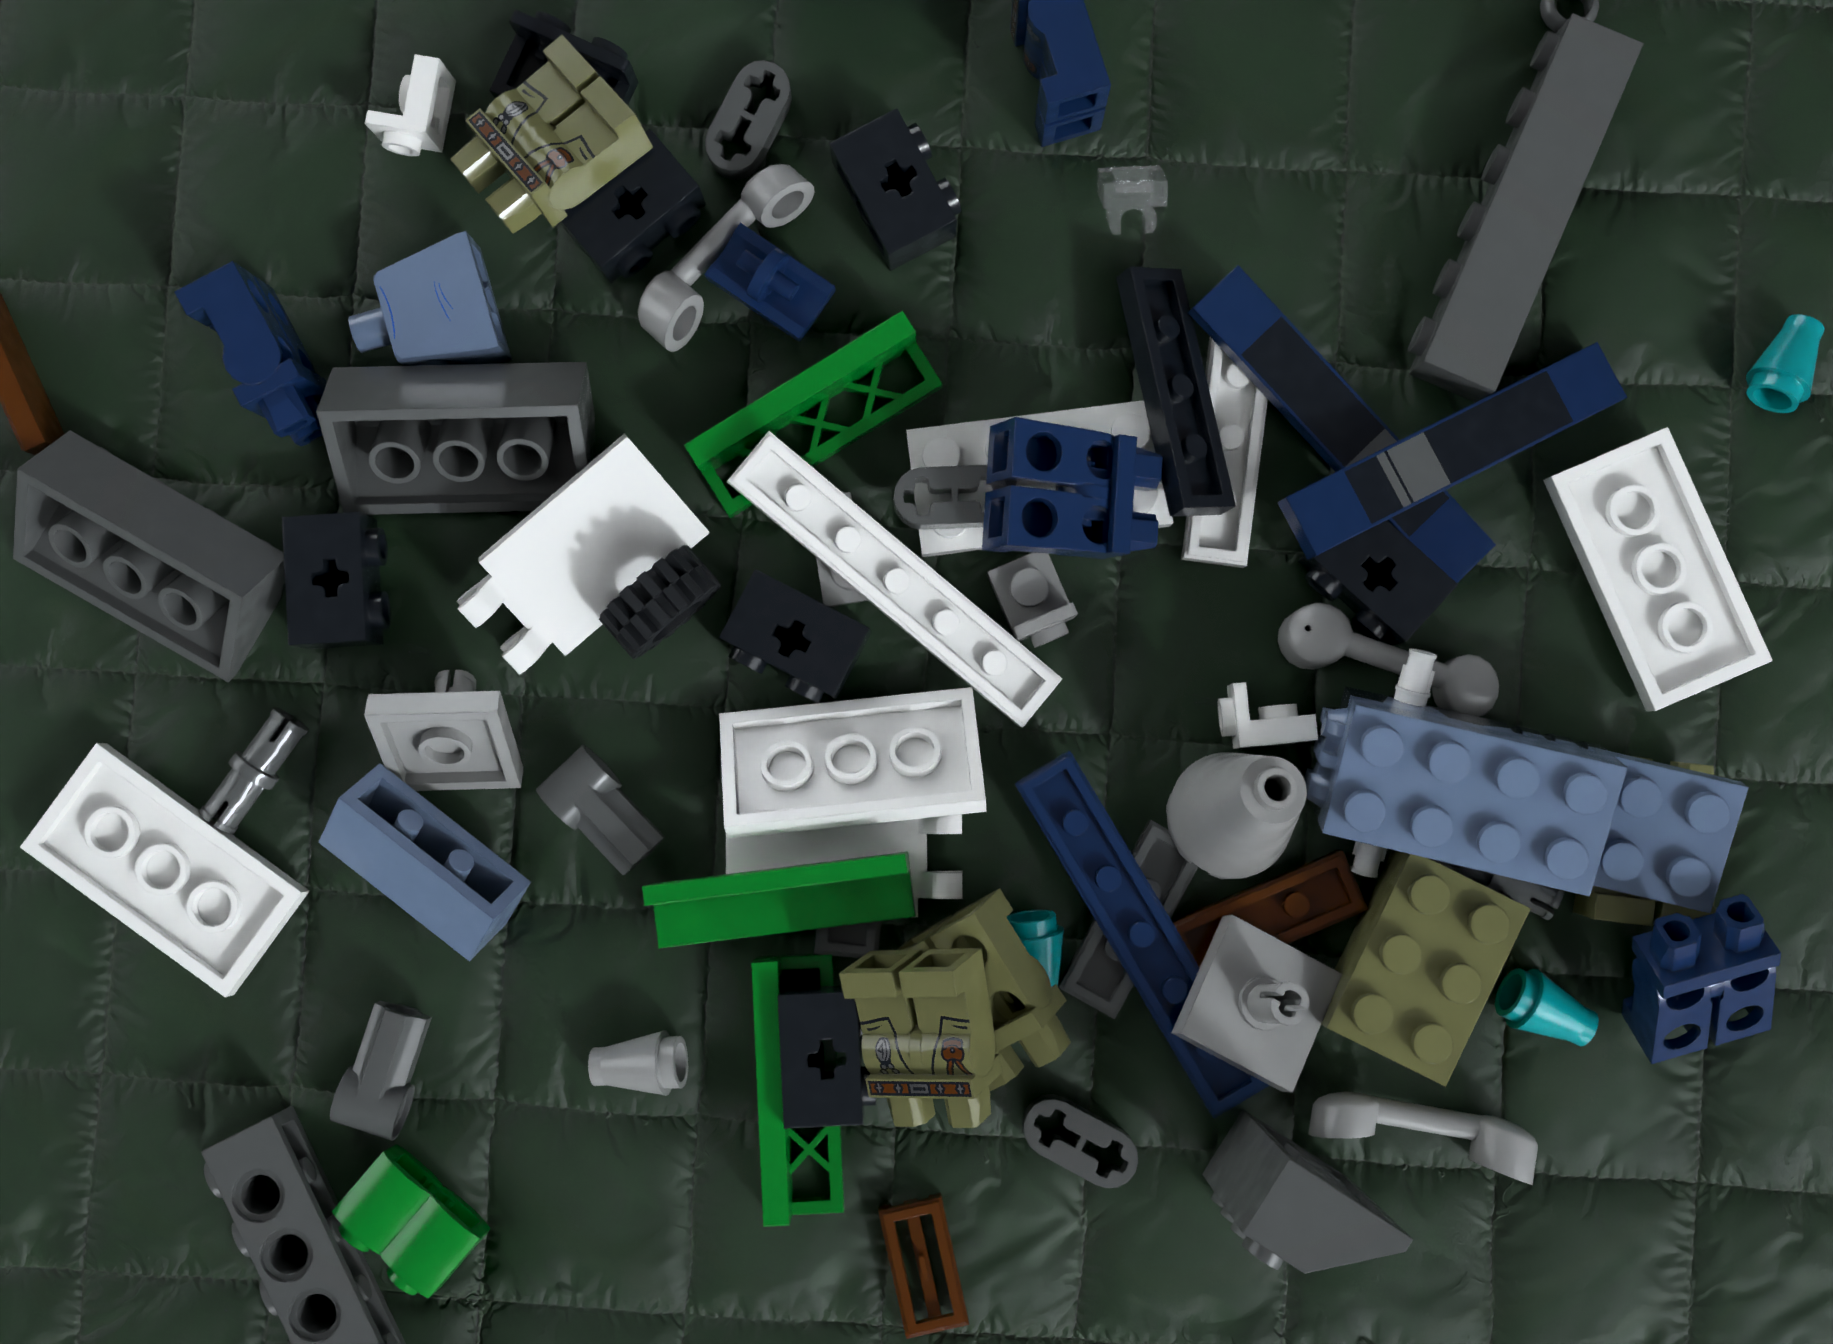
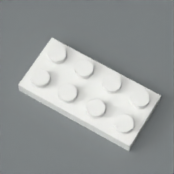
M1144 400L1014 416L1100 431L1114 436L1119 434L1137 437L1138 448L1155 453ZM1014 417L906 430L911 470L920 467L987 465L990 426ZM982 480L976 492L958 494V500L978 501L981 504L982 512H984L985 493L993 489L991 485L986 484V480ZM1162 480L1159 482L1157 489L1150 491L1134 490L1133 512L1155 514L1159 522L1158 528L1170 527L1173 524V517L1169 515ZM916 483L914 498L917 514H929L932 503L950 501V494H931L928 491L927 483ZM983 527L918 529L922 557L982 550Z
M1668 427L1543 480L1646 712L1657 711L1773 661Z
M972 687L719 713L724 829L728 839L987 812Z
M96 743L20 846L25 852L225 998L237 992L309 893L307 888L234 835L213 826L216 822L213 820L207 822L199 814L197 808L107 743Z

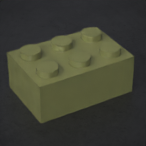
M1392 850L1366 903L1368 910L1361 913L1335 967V970L1341 973L1342 976L1321 1025L1446 1087L1531 908L1429 858Z

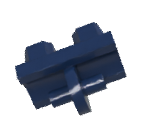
M741 222L733 232L723 252L704 274L708 281L799 342L804 338L836 291L833 284Z

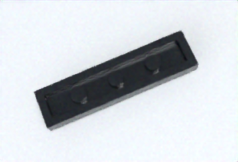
M1129 267L1117 276L1116 280L1155 453L1163 457L1161 480L1169 515H1221L1236 507L1193 319L1188 313L1190 306L1181 269Z

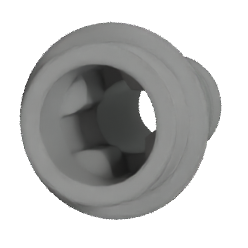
M666 1030L607 1047H593L588 1060L590 1081L593 1086H612L667 1096L672 1089L683 1088L686 1084L688 1076L686 1043L682 1036H670Z

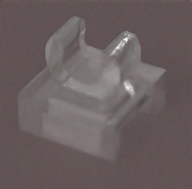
M1160 165L1098 168L1097 193L1103 209H1107L1106 218L1112 234L1117 235L1121 233V217L1130 209H1137L1143 213L1142 227L1145 233L1154 232L1157 225V215L1154 207L1167 206L1168 180Z

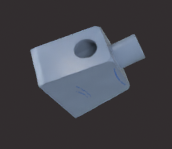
M467 231L456 233L378 271L373 276V281L381 307L352 315L348 318L353 340L361 353L392 345L397 361L403 366L492 364L512 360L481 248Z

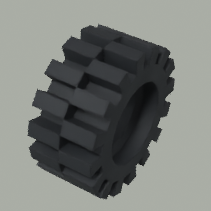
M683 545L679 549L671 551L665 559L662 557L655 562L652 568L647 572L641 573L632 585L626 586L619 593L620 596L613 599L606 606L607 609L600 614L599 620L632 659H636L644 655L649 649L655 648L664 638L667 639L679 626L689 621L694 613L700 611L706 605V602L714 597L717 593L716 591L721 588V583L688 545Z

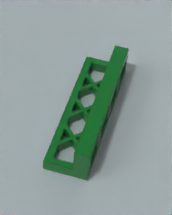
M902 310L684 444L724 510L732 518L753 504L742 494L732 498L715 469L737 456L747 458L752 452L750 448L758 444L768 431L776 436L777 431L790 423L813 428L814 433L810 450L801 458L810 466L815 467L943 388V384L917 344L916 331ZM904 353L908 355L923 379L922 383L904 394L878 388L883 366ZM873 373L870 386L857 384L858 381ZM842 391L868 396L863 419L850 427L825 421L830 399ZM876 398L890 401L873 412ZM820 405L817 419L803 416ZM823 431L837 434L819 445Z
M908 851L658 882L642 886L644 906L654 905L658 949L916 916Z
M800 954L756 957L752 961L751 967L763 1227L789 1226L793 1215L844 1213L845 1210L841 1126L822 1127L809 1141L796 1128L784 1129L778 1014V994L784 988L783 970L820 968V986H834L833 955ZM833 1039L822 1040L824 1070H835L838 1055L837 1051L833 1048ZM826 1135L828 1137V1157L816 1147ZM791 1138L803 1148L793 1160L791 1157ZM808 1155L813 1157L829 1172L830 1196L793 1198L792 1173Z

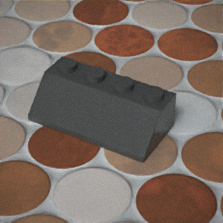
M587 362L334 367L316 411L344 513L361 512L365 515L534 511L596 458L595 412Z
M71 430L17 468L14 560L226 682H229L236 676L281 599L285 579L284 552Z
M1245 1110L1241 1111L1202 1173L1214 1191L1210 1199L1222 1208L1220 1211L1221 1215L1233 1223L1230 1229L1244 1240L1241 1245L1253 1256L1276 1270H1279L1282 1263L1286 1261L1304 1274L1403 1253L1407 1251L1413 1241L1350 1178Z

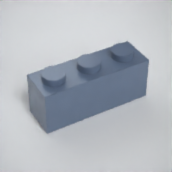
M381 763L338 798L318 842L469 962L507 924L531 883L530 880Z

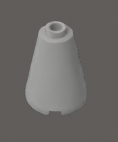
M1220 752L1205 756L1187 767L1178 778L1166 805L1168 832L1179 854L1190 864L1193 862L1199 868L1210 873L1208 875L1219 879H1240L1256 875L1274 864L1286 849L1306 801L1307 789L1305 780L1296 766L1280 757L1234 752Z

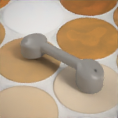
M770 165L757 172L746 183L741 192V198L670 271H664L656 275L646 286L640 298L637 311L641 327L670 352L678 351L685 346L698 328L704 310L702 296L691 285L720 256L740 222L746 227H749L756 219L769 228L785 225L800 215L810 204L815 193L814 186L790 165Z
M1325 603L1309 604L1294 611L1284 619L1278 632V644L1281 653L1289 663L1302 669L1314 670L1325 667L1346 656L1400 675L1402 666L1407 664L1409 651L1354 633L1346 615L1340 609ZM1470 654L1450 659L1445 663L1434 661L1432 671H1435L1431 686L1434 701L1438 708L1477 717L1485 715L1493 708L1498 699L1499 681L1496 671L1488 661L1480 656Z
M1344 1091L1329 1093L1319 1097L1313 1103L1308 1135L1321 1138L1370 1137L1375 1135L1377 1123L1471 1140L1468 1154L1469 1160L1513 1179L1533 1185L1538 1144L1528 1131L1509 1120L1496 1116L1477 1115L1374 1097L1360 1092Z

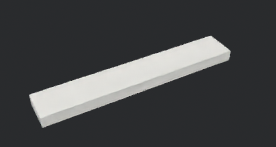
M770 431L767 432L727 480L728 484L1017 726L1022 728L1062 680L1051 668Z

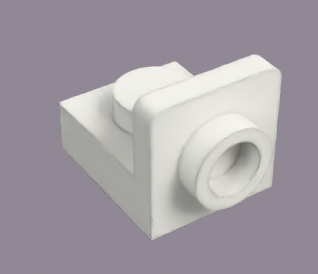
M415 54L411 75L403 77L399 90V106L403 116L368 110L365 125L382 141V147L391 152L405 156H419L421 149L442 153L456 80L440 58Z
M1246 682L1228 685V698L1218 699L1220 732L1222 737L1232 736L1233 749L1318 740L1316 714L1298 716L1297 704L1258 707L1259 720H1250Z

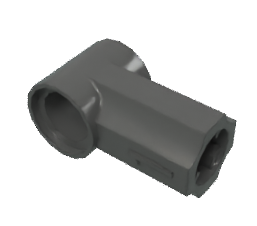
M582 744L536 788V792L559 819L572 829L576 830L579 828L606 859L624 876L641 863L666 837L620 789L622 783L608 765L590 748Z
M384 1001L374 1003L355 1063L346 1070L334 1095L330 1109V1121L393 1141L398 1137L414 1098L415 1085L410 1084L432 1017L425 1015L421 1010L402 1004Z

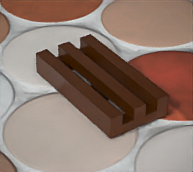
M941 1193L929 1195V1198L916 1200V1198L905 1200L904 1204L892 1206L887 1204L879 1206V1217L906 1339L969 1325L968 1312ZM932 1214L953 1309L952 1313L943 1315L920 1216ZM905 1219L908 1221L929 1317L921 1320L916 1318L895 1223Z

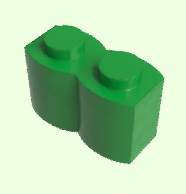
M397 1144L380 1154L331 1211L341 1223L338 1228L341 1236L351 1246L362 1252L372 1250L379 1254L389 1266L386 1272L394 1285L409 1295L420 1293L426 1298H430L442 1287L491 1229L470 1205L444 1187L428 1168Z

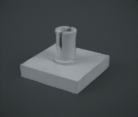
M443 670L438 672L435 677V692L368 694L364 717L382 762L388 770L415 791L521 788L524 767L500 691H476L475 677L463 670H455L453 687H449L450 671Z
M1234 915L1222 916L1171 1033L1281 1092L1293 1093L1342 974Z

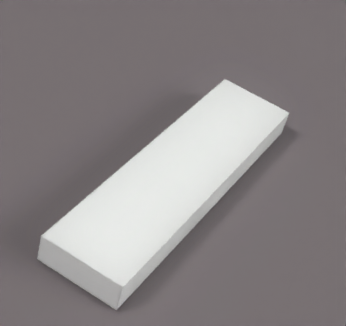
M1210 337L1205 375L1236 507L1221 515L1187 516L1181 560L1244 568L1247 566L1268 399Z

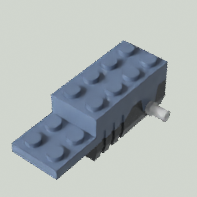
M1409 649L1407 664H1403L1398 685L1395 686V696H1386L1345 686L1340 707L1322 708L1320 716L1322 728L1318 732V740L1314 741L1313 749L1318 762L1314 768H1307L1304 777L1307 789L1306 798L1314 803L1313 809L1323 834L1356 841L1352 853L1355 855L1353 865L1351 866L1352 872L1365 877L1376 878L1380 861L1384 862L1387 849L1589 897L1593 886L1711 913L1749 788L1741 781L1611 752L1602 745L1585 741L1574 742L1571 738L1555 734L1542 735L1538 730L1516 726L1510 728L1503 722L1430 706L1427 704V700L1431 695L1430 689L1435 671H1432L1437 655L1420 649Z

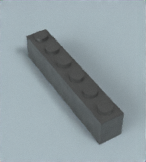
M1574 13L1556 34L1548 30L1546 31L1530 62V67L1538 70L1531 89L1523 87L1520 90L1507 115L1505 123L1514 127L1506 147L1500 144L1496 146L1483 171L1481 180L1489 183L1481 204L1475 201L1471 204L1459 227L1457 237L1465 240L1457 261L1448 259L1435 283L1432 294L1441 298L1432 319L1426 316L1422 318L1411 339L1408 352L1415 354L1416 357L1408 374L1475 403L1496 391L1644 43Z

